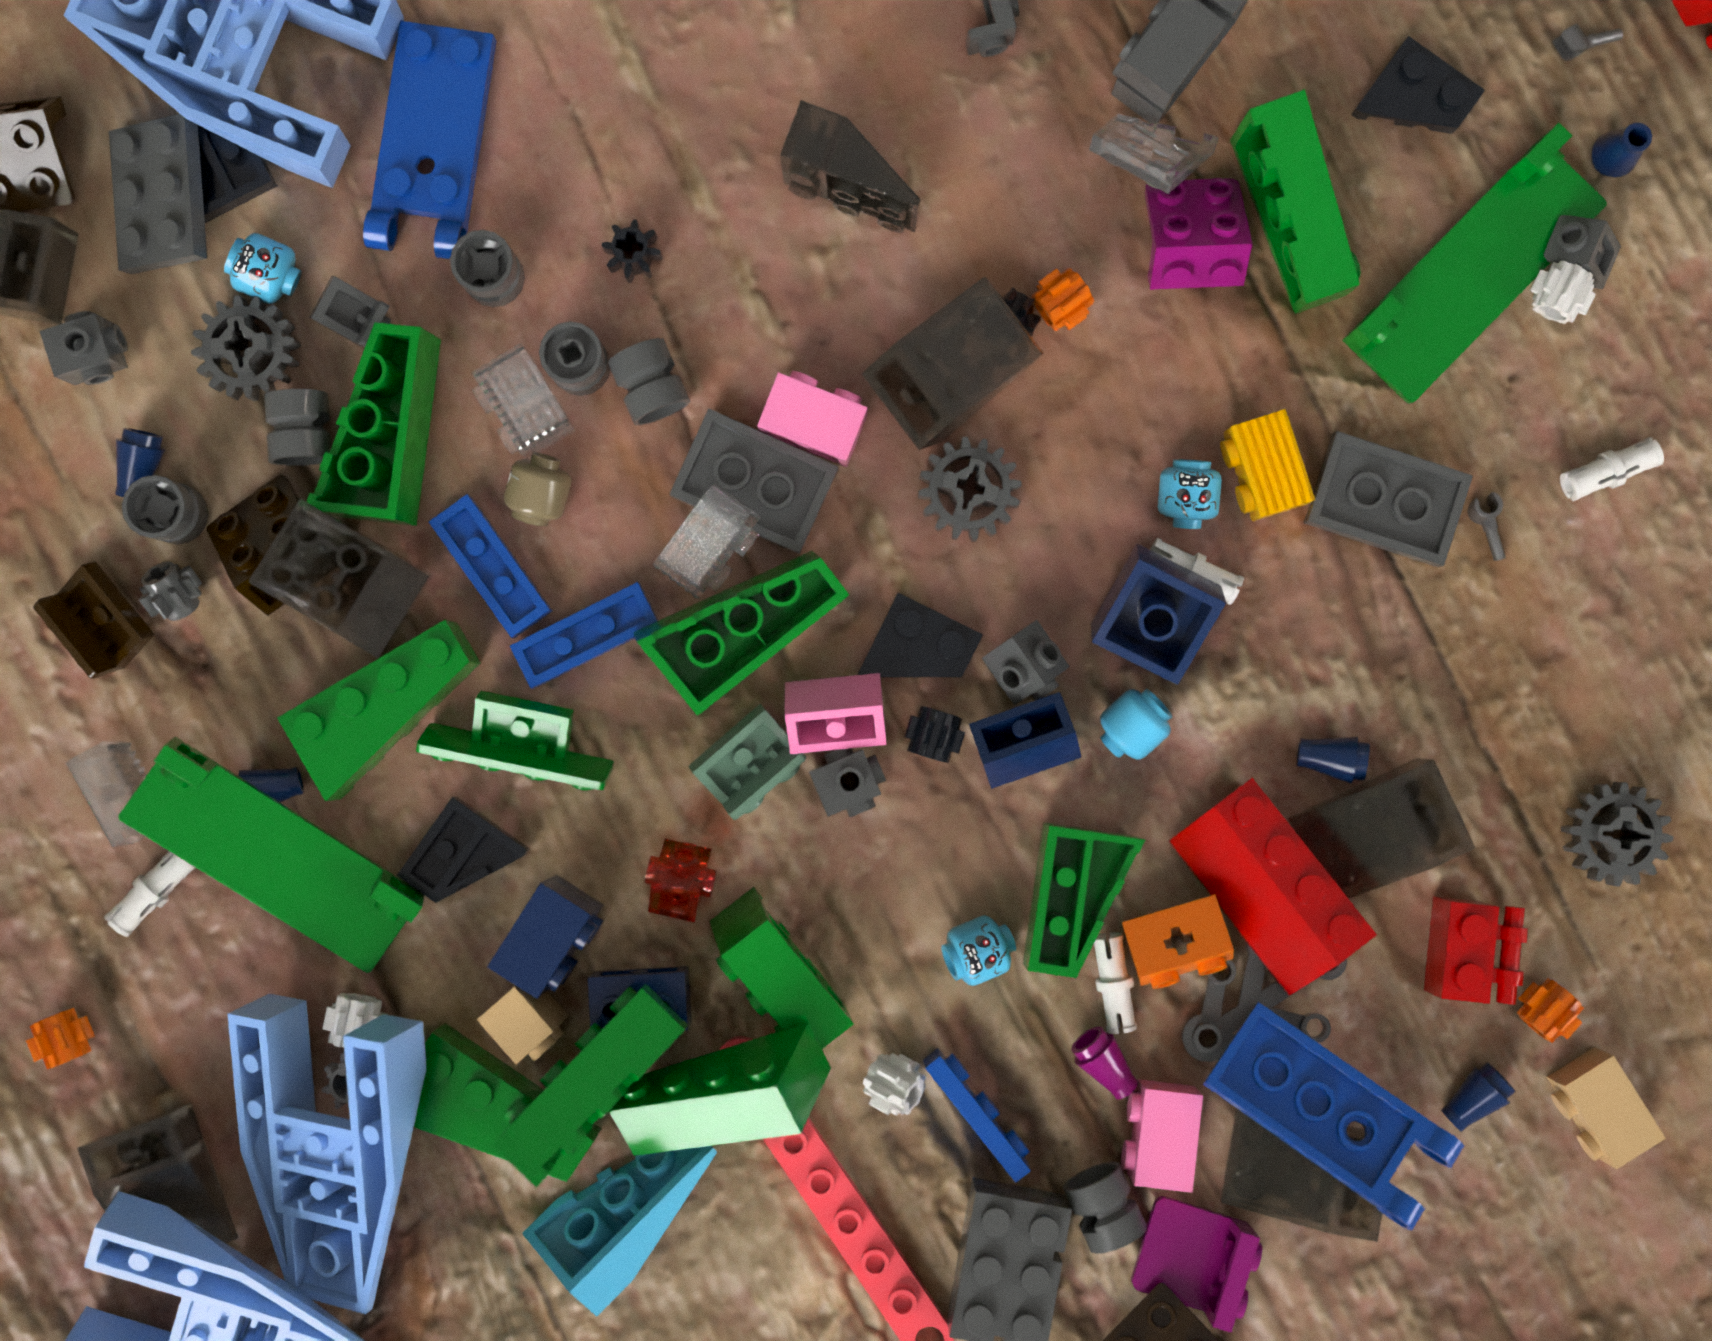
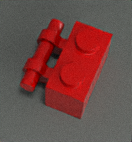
M1433 896L1423 990L1441 999L1490 1004L1492 983H1497L1496 1002L1516 1005L1518 986H1523L1524 971L1519 970L1522 943H1527L1528 928L1524 927L1525 908L1505 906L1503 924H1498L1499 906L1481 901ZM1496 939L1502 940L1499 967L1494 966Z

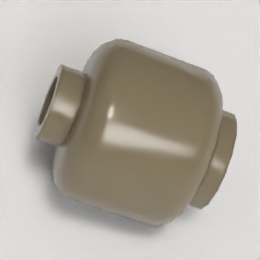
M533 452L531 460L522 459L514 462L504 493V503L512 510L511 516L513 518L536 526H548L550 520L561 518L567 503L572 478L566 471L559 468L560 459Z

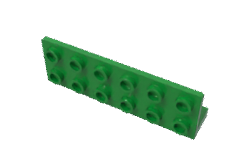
M1559 122L1535 142L1342 340L1406 403L1411 404L1415 402L1537 277L1539 271L1544 270L1551 263L1545 259L1544 252L1561 215L1594 219L1606 207L1607 201L1563 159L1565 155L1559 149L1573 135Z
M176 736L164 745L154 759V766L118 815V819L124 824L366 973L373 970L406 921L412 923L423 907L424 895L414 887Z

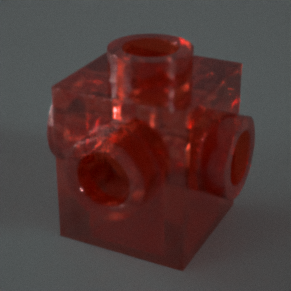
M665 838L660 856L651 855L646 871L645 884L651 885L648 912L695 923L702 897L711 898L715 885L717 870L709 868L712 849L689 842H679Z

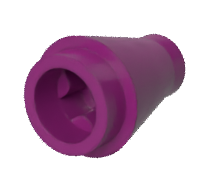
M1096 1026L1087 1030L1076 1039L1071 1048L1075 1055V1064L1109 1090L1115 1099H1123L1136 1089L1138 1080L1132 1074L1113 1034L1105 1032L1100 1026Z

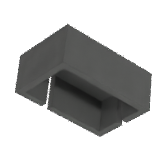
M1159 0L1148 17L1150 22L1140 35L1138 32H1135L1119 55L1121 60L1112 72L1118 79L1111 95L1156 128L1240 18L1249 0Z
M972 1177L947 1314L950 1338L967 1341H994V1337L999 1336L1001 1341H1049L1062 1269V1260L1059 1252H1065L1072 1208L1066 1194Z

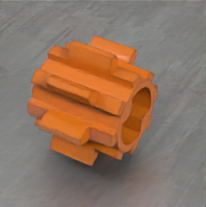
M1056 268L1038 281L1039 284L1036 286L1038 291L1031 298L1034 299L1033 303L1038 314L1054 331L1059 330L1064 325L1067 330H1071L1087 318L1086 315L1089 314L1087 308L1093 305L1095 301L1089 287L1072 268H1068L1062 273Z
M1549 978L1540 986L1532 982L1518 998L1524 1005L1516 1014L1519 1015V1018L1527 1026L1548 1042L1553 1043L1560 1036L1568 1040L1583 1023L1577 1018L1584 1009L1579 1000L1564 987Z
M74 1008L62 1011L29 1026L34 1037L26 1040L32 1058L34 1062L43 1059L47 1070L92 1051L88 1039L95 1037L88 1017L86 1015L78 1018Z

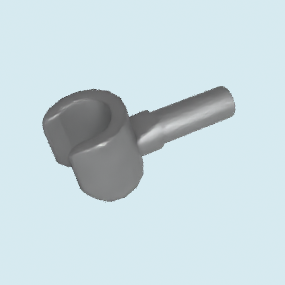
M1577 23L1564 30L1561 36L1552 42L1560 56L1565 61H1570L1589 48L1622 40L1623 31L1618 28L1585 36Z
M1491 492L1487 496L1491 513L1483 512L1478 499L1475 498L1468 507V516L1474 523L1482 525L1493 560L1498 561L1506 558L1495 519L1503 509V501L1500 495Z

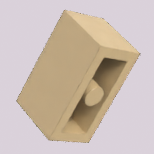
M514 986L481 1015L477 1021L515 1064H518L527 1055L533 1061H536L564 1034L559 1026L569 1015L548 991L536 999L521 988Z
M1593 1047L1547 1076L1555 1090L1551 1094L1555 1106L1566 1119L1570 1120L1572 1118L1581 1131L1576 1138L1583 1150L1593 1161L1600 1159L1613 1168L1618 1169L1666 1139L1614 1055Z

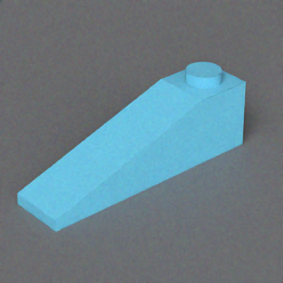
M712 1146L636 1155L634 1160L616 1171L609 1167L597 1174L598 1181L576 1194L573 1190H570L557 1198L522 1234L569 1293L594 1315L598 1316L633 1281L713 1160L717 1151Z

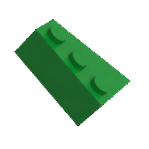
M1043 822L1023 957V965L1028 971L1077 978L1104 924L1103 921L1125 882L1124 879L1137 853H1140L1146 841L1145 839L1133 835Z
M753 887L709 921L720 956L716 958V962L732 982L740 978L749 989L745 996L756 1012L762 1017L769 1013L777 1022V1025L774 1027L775 1032L809 1022L823 1049L853 1026V1020L845 1004L813 962L806 958L788 937L790 933L783 923L778 924L765 909L762 902L763 897Z

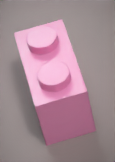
M791 371L790 376L778 372L759 419L758 430L798 449L847 467L867 417L868 407L860 404L862 398L840 388H836L834 394L817 388L818 381L797 371Z
M880 673L785 682V721L790 754L887 745Z
M1138 1079L1137 1092H1132L1128 1096L1127 1121L1133 1122L1131 1141L1124 1140L1121 1155L1122 1169L1128 1170L1127 1174L1134 1186L1193 1192L1203 1095L1195 1086Z

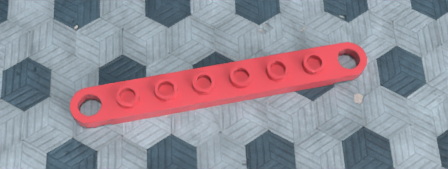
M734 1036L726 1040L719 1050L753 1039L745 1036ZM808 1118L801 1134L763 1139L899 1340L916 1341V1335L921 1329L934 1327L942 1333V1341H954L953 1338L949 1337L947 1319L811 1119Z

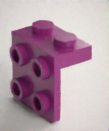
M1233 178L1152 181L1147 183L1145 187V200L1153 240L1148 269L1150 290L1244 286L1253 243L1239 182Z
M1160 1196L1153 1203L1147 1223V1230L1144 1233L1131 1276V1282L1137 1291L1149 1294L1157 1284L1165 1283L1186 1306L1204 1311L1212 1327L1232 1333L1236 1318L1242 1319L1247 1308L1248 1291L1245 1287L1250 1271L1256 1272L1261 1261L1263 1248L1262 1244L1259 1243L1260 1237L1246 1221L1166 1196Z

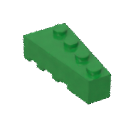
M1305 89L1249 109L1231 137L1230 142L1294 314L1347 296L1360 285V265L1356 255L1349 247L1343 219L1338 208Z
M374 322L352 380L355 383V387L347 407L342 406L336 422L337 425H340L330 452L324 453L318 469L322 473L314 494L309 493L304 506L305 510L327 516L417 526L441 345L440 338L421 327Z
M811 550L633 633L639 646L698 716L847 598L849 593L821 557Z
M443 620L277 717L325 802L339 800L354 788L353 785L368 771H371L397 742L406 737L418 725V722L434 706H438L481 662L459 624Z
M647 984L638 992L629 986L609 1007L616 1015L602 1029L595 1022L574 1044L581 1052L568 1065L560 1058L539 1080L546 1088L533 1102L525 1095L504 1116L510 1125L492 1145L535 1188L548 1177L556 1162L563 1155L569 1154L593 1127L596 1120L606 1115L628 1091V1087L634 1081L636 1082L685 1031L688 1024Z
M809 1022L645 1073L628 1087V1091L609 1110V1113L634 1156L801 1134L831 1070V1066Z
M444 1023L433 1031L425 1042L426 1073L414 1127L508 1161L492 1145L510 1125L504 1116L525 1095L533 1102L544 1089ZM594 1123L593 1127L569 1154L563 1155L556 1162L548 1176L567 1182L602 1128Z

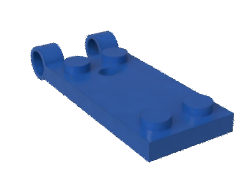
M400 21L371 209L368 210L364 220L363 239L366 248L386 251L394 249L398 233L399 213L440 219L434 234V253L437 258L450 259L452 249L457 241L467 234L497 43L494 34ZM423 159H432L435 166L432 172L422 174L418 171L419 163Z
M1259 1002L1255 1004L1203 1082V1085L1372 1203L1386 1217L1410 1231L1417 1224L1425 1208L1417 1200L1398 1189L1389 1181L1412 1144L1414 1143L1419 1150L1431 1159L1449 1168L1453 1166L1464 1148V1144L1454 1135L1437 1126ZM1351 1122H1358L1363 1126L1365 1134L1362 1140L1354 1141L1349 1138L1347 1127Z

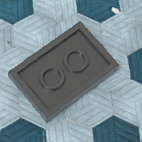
M176 114L110 130L109 142L118 270L129 274H136L207 259L198 125L184 118L181 114Z
M708 408L669 495L800 555L839 467Z
M1336 431L1331 436L1313 492L1315 501L1310 502L1303 523L1435 567H1442L1445 565L1473 475Z

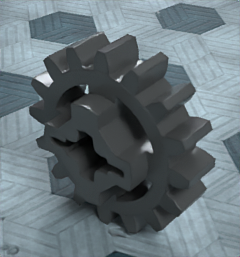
M240 295L234 296L232 308H229L221 301L216 302V308L219 313L216 317L205 313L202 314L201 318L208 326L205 331H193L192 335L202 341V347L191 350V354L205 361L196 370L198 374L206 378L212 377L209 383L211 388L219 392L226 389V395L235 400H239L244 392L246 398L254 402L259 399L260 389H263L266 393L275 391V381L280 380L287 384L290 383L291 379L284 371L287 366H299L300 362L290 356V351L300 348L301 343L295 338L287 336L293 332L295 326L287 319L281 320L284 312L274 305L267 308L266 303H263L259 297L254 296L249 305L247 300ZM255 319L265 322L272 331V334L260 333L259 326L255 324ZM248 341L253 343L252 347H248ZM241 350H245L244 357L240 355ZM220 363L232 364L233 372L237 373L238 378L229 376Z
M968 437L962 438L960 449L955 450L949 442L944 443L943 452L945 457L941 459L939 456L931 454L928 462L934 468V471H921L919 477L923 482L929 484L928 488L918 491L919 499L930 500L931 503L923 510L924 517L936 514L939 519L935 530L939 532L946 525L952 527L951 535L953 540H957L962 531H968L971 542H976L980 529H984L990 537L994 536L997 533L994 524L996 520L1005 525L1011 521V517L1005 511V508H1018L1020 500L1010 496L1012 491L1018 490L1022 486L1020 480H1010L1009 475L1015 470L1017 465L1015 462L1005 465L1001 463L1000 460L1005 451L1002 447L995 450L993 454L987 452L988 442L984 438L977 448H971ZM970 459L966 468L956 473L944 472L952 463ZM986 464L996 473L1001 489L989 481L985 473ZM973 470H975V489L982 492V495L975 494L964 510L962 508L964 503L963 490L957 488V485H965L967 480L970 479ZM938 491L949 496L955 507L953 515L946 511L941 504ZM982 506L996 508L991 514L982 519L969 521L972 511Z
M1613 782L1611 788L1608 784H1595V796L1590 793L1580 792L1577 797L1582 804L1581 808L1567 807L1565 811L1574 819L1573 825L1561 826V832L1572 835V841L1563 846L1564 851L1579 855L1572 863L1573 867L1581 870L1589 868L1588 879L1601 882L1605 878L1607 885L1618 887L1621 886L1623 879L1629 884H1640L1639 872L1652 876L1657 874V870L1652 862L1654 859L1668 860L1669 856L1660 847L1662 843L1672 842L1674 836L1662 833V826L1667 825L1672 820L1670 816L1656 814V811L1662 804L1661 800L1654 798L1644 800L1647 789L1633 786L1629 790L1628 783ZM1600 810V814L1593 819L1595 814ZM1637 813H1638V815L1640 816V818H1641L1643 824H1642V823L1640 822V820L1637 818ZM1614 829H1621L1623 832H1630L1631 835L1613 839V836L1603 835V832H1613ZM1590 842H1591V843L1594 845V847L1598 850V851H1597V855L1594 853V851H1593V849H1592V847H1591V845H1590Z

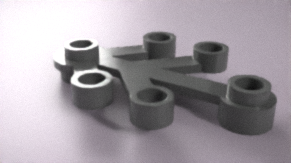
M1245 941L1248 956L1238 1005L1221 1015L1225 987L1236 976V967L1231 960H1228L1226 964L1229 968V974L1225 979L1217 980L1213 974L1206 975L1208 981L1202 1011L1200 1014L1191 1017L1184 1025L1182 1031V1042L1186 1051L1199 1061L1212 1062L1221 1057L1235 1036L1232 1033L1241 1027L1258 1002L1317 1043L1323 1042L1329 1037L1331 1026L1328 1019L1318 1013L1311 1012L1301 1015L1272 1008L1290 996L1286 994L1277 981L1262 989L1266 967ZM1347 959L1319 978L1332 980L1341 976L1346 969ZM1317 1018L1321 1021L1323 1029L1318 1036L1313 1037L1308 1034L1306 1027L1311 1019ZM1204 1029H1212L1215 1033V1042L1208 1047L1202 1046L1198 1040L1199 1033Z

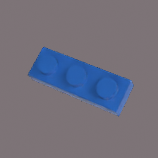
M466 494L429 521V524L511 638L515 639L553 611L470 495Z
M636 582L510 645V648L530 689H535L635 639L634 631L658 621L640 583Z
M939 1048L935 1049L923 1059L925 1069L1014 1182L1017 1183L1031 1171L1025 1158L1030 1153V1150L1014 1129L1005 1133L996 1122L995 1118L1000 1115V1112L984 1091L975 1095L966 1084L965 1080L970 1077V1074L953 1053L946 1058Z

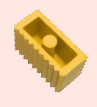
M1286 409L1233 425L1223 432L1225 440L1220 442L1222 457L1229 469L1235 467V473L1240 484L1235 487L1236 499L1241 511L1244 514L1250 513L1252 522L1315 501Z

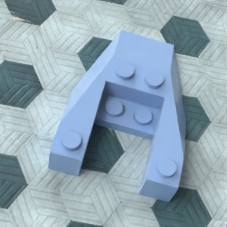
M70 0L63 15L70 23L184 118L290 172L333 188L351 146L340 127L254 92L283 23L287 20L387 61L398 35L400 21L405 19L397 0Z
M267 994L227 1014L240 1152L285 1281L300 1290L311 1300L367 1314L373 1309L426 1073L423 1021L383 1014L343 1036L350 1119L316 1112L307 1001Z
M118 1191L94 1228L84 1267L182 1297L172 1332L86 1306L65 1341H365L300 1290L171 1208Z

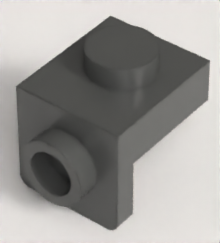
M982 0L988 25L968 30L966 40L968 55L980 53L982 57L995 56L1004 52L1009 45H1013L1017 28L1015 17L1019 16L1018 0Z
M331 276L309 317L360 347L366 346L374 322L387 324L391 322V319L385 316L390 305L383 301L375 300L335 276Z

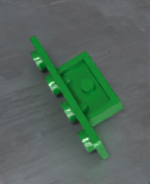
M480 690L475 698L472 731L430 723L418 739L416 746L418 753L431 755L439 761H461L478 765V767L487 771H509L523 774L531 780H552L571 784L574 788L585 791L593 789L604 790L614 765V761L610 759L569 751L573 709Z

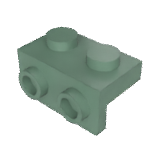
M760 703L689 765V768L723 805L727 814L733 820H737L743 814L751 813L758 808L764 796L777 784L791 779L798 772L800 764L806 760V756L804 753L790 754L787 732Z

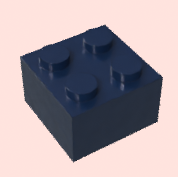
M1136 543L1091 623L1092 643L1178 685L1226 605L1222 586Z
M558 875L541 882L487 967L536 999L548 989L556 992L560 985H564L578 963V960L572 957L575 950L578 948L582 951L586 944L589 945L601 928L604 920L598 917V914L604 904Z

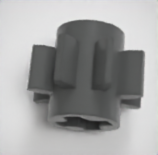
M169 561L162 562L150 568L142 576L141 583L143 586L139 590L143 595L138 600L151 617L160 613L163 619L168 618L170 621H177L190 615L199 606L200 600L198 597L202 593L198 587L202 582L190 565L180 569L178 564H173Z

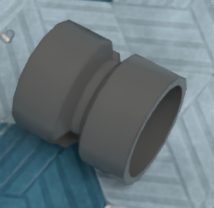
M486 230L471 231L461 237L453 247L450 257L452 273L458 283L477 302L489 307H500L509 304L520 294L525 280L523 266L507 242L495 232Z
M572 321L559 323L548 330L541 340L539 350L541 365L559 388L572 395L584 396L593 394L603 387L610 373L608 365L610 358L592 329L582 323Z
M655 338L637 343L618 352L609 359L608 365L617 386L628 390V394L623 400L635 426L650 424L682 410L691 402L680 376L670 374L675 364L663 338Z
M282 389L265 393V419L268 424L274 426V430L267 434L268 462L286 466L321 464L324 453H329L332 447L331 433L323 429V425L330 420L328 393L315 389Z
M157 475L141 477L133 482L124 493L121 505L123 518L130 529L141 536L176 545L189 543L199 537L206 527L209 516L207 503L201 493L191 486Z
M1111 1161L1092 1166L1072 1176L1064 1183L1063 1189L1074 1214L1083 1216L1079 1226L1091 1253L1100 1254L1120 1249L1134 1242L1146 1232L1147 1225L1136 1201L1127 1199L1131 1189L1119 1162Z

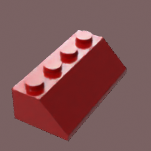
M1253 778L1168 841L1209 895H1216L1220 909L1288 996L1338 966L1377 936L1368 922Z

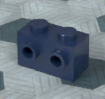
M1060 692L969 724L991 789L1082 757L1075 728Z
M689 966L594 971L587 978L590 1027L596 1022L603 1029L616 1015L609 1007L629 986L638 992L645 984L688 1024L685 1031L689 1029L692 1023Z

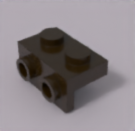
M96 561L81 565L57 594L40 598L33 605L34 610L46 623L47 627L91 679L125 668L155 635Z

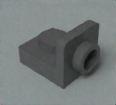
M1561 215L1545 249L1544 257L1547 262L1551 263L1566 261L1567 263L1582 266L1587 272L1593 274L1592 279L1594 281L1592 284L1594 288L1604 289L1621 245L1606 220Z

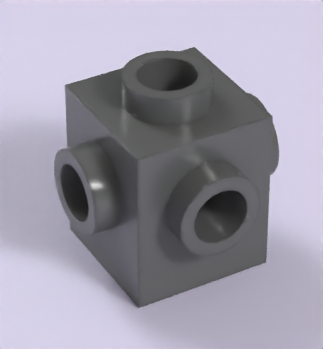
M90 311L76 312L64 318L65 323L39 331L54 377L72 385L104 383L114 378V372L128 368L123 353L128 350V345L122 330L117 324Z
M1035 620L982 657V660L996 678L999 686L1005 691L1014 705L1030 695L1034 700H1038L1059 687L1055 678L1070 667L1061 655L1058 646L1050 639L1038 620Z
M852 748L834 750L824 755L827 764L809 771L828 817L845 809L849 817L874 808L876 805L873 798L881 795L878 784L886 781L876 755L866 758L863 749L853 752ZM846 772H853L859 777V783L853 789H847L841 784V776Z

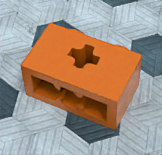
M1216 895L1122 922L1123 932L1141 986L1151 983L1152 989L1168 987L1180 982V974L1197 969L1201 976L1216 973L1227 968L1226 961L1234 957V948ZM1180 936L1183 942H1190L1187 944V953L1178 955L1175 948H1169L1172 946V937Z

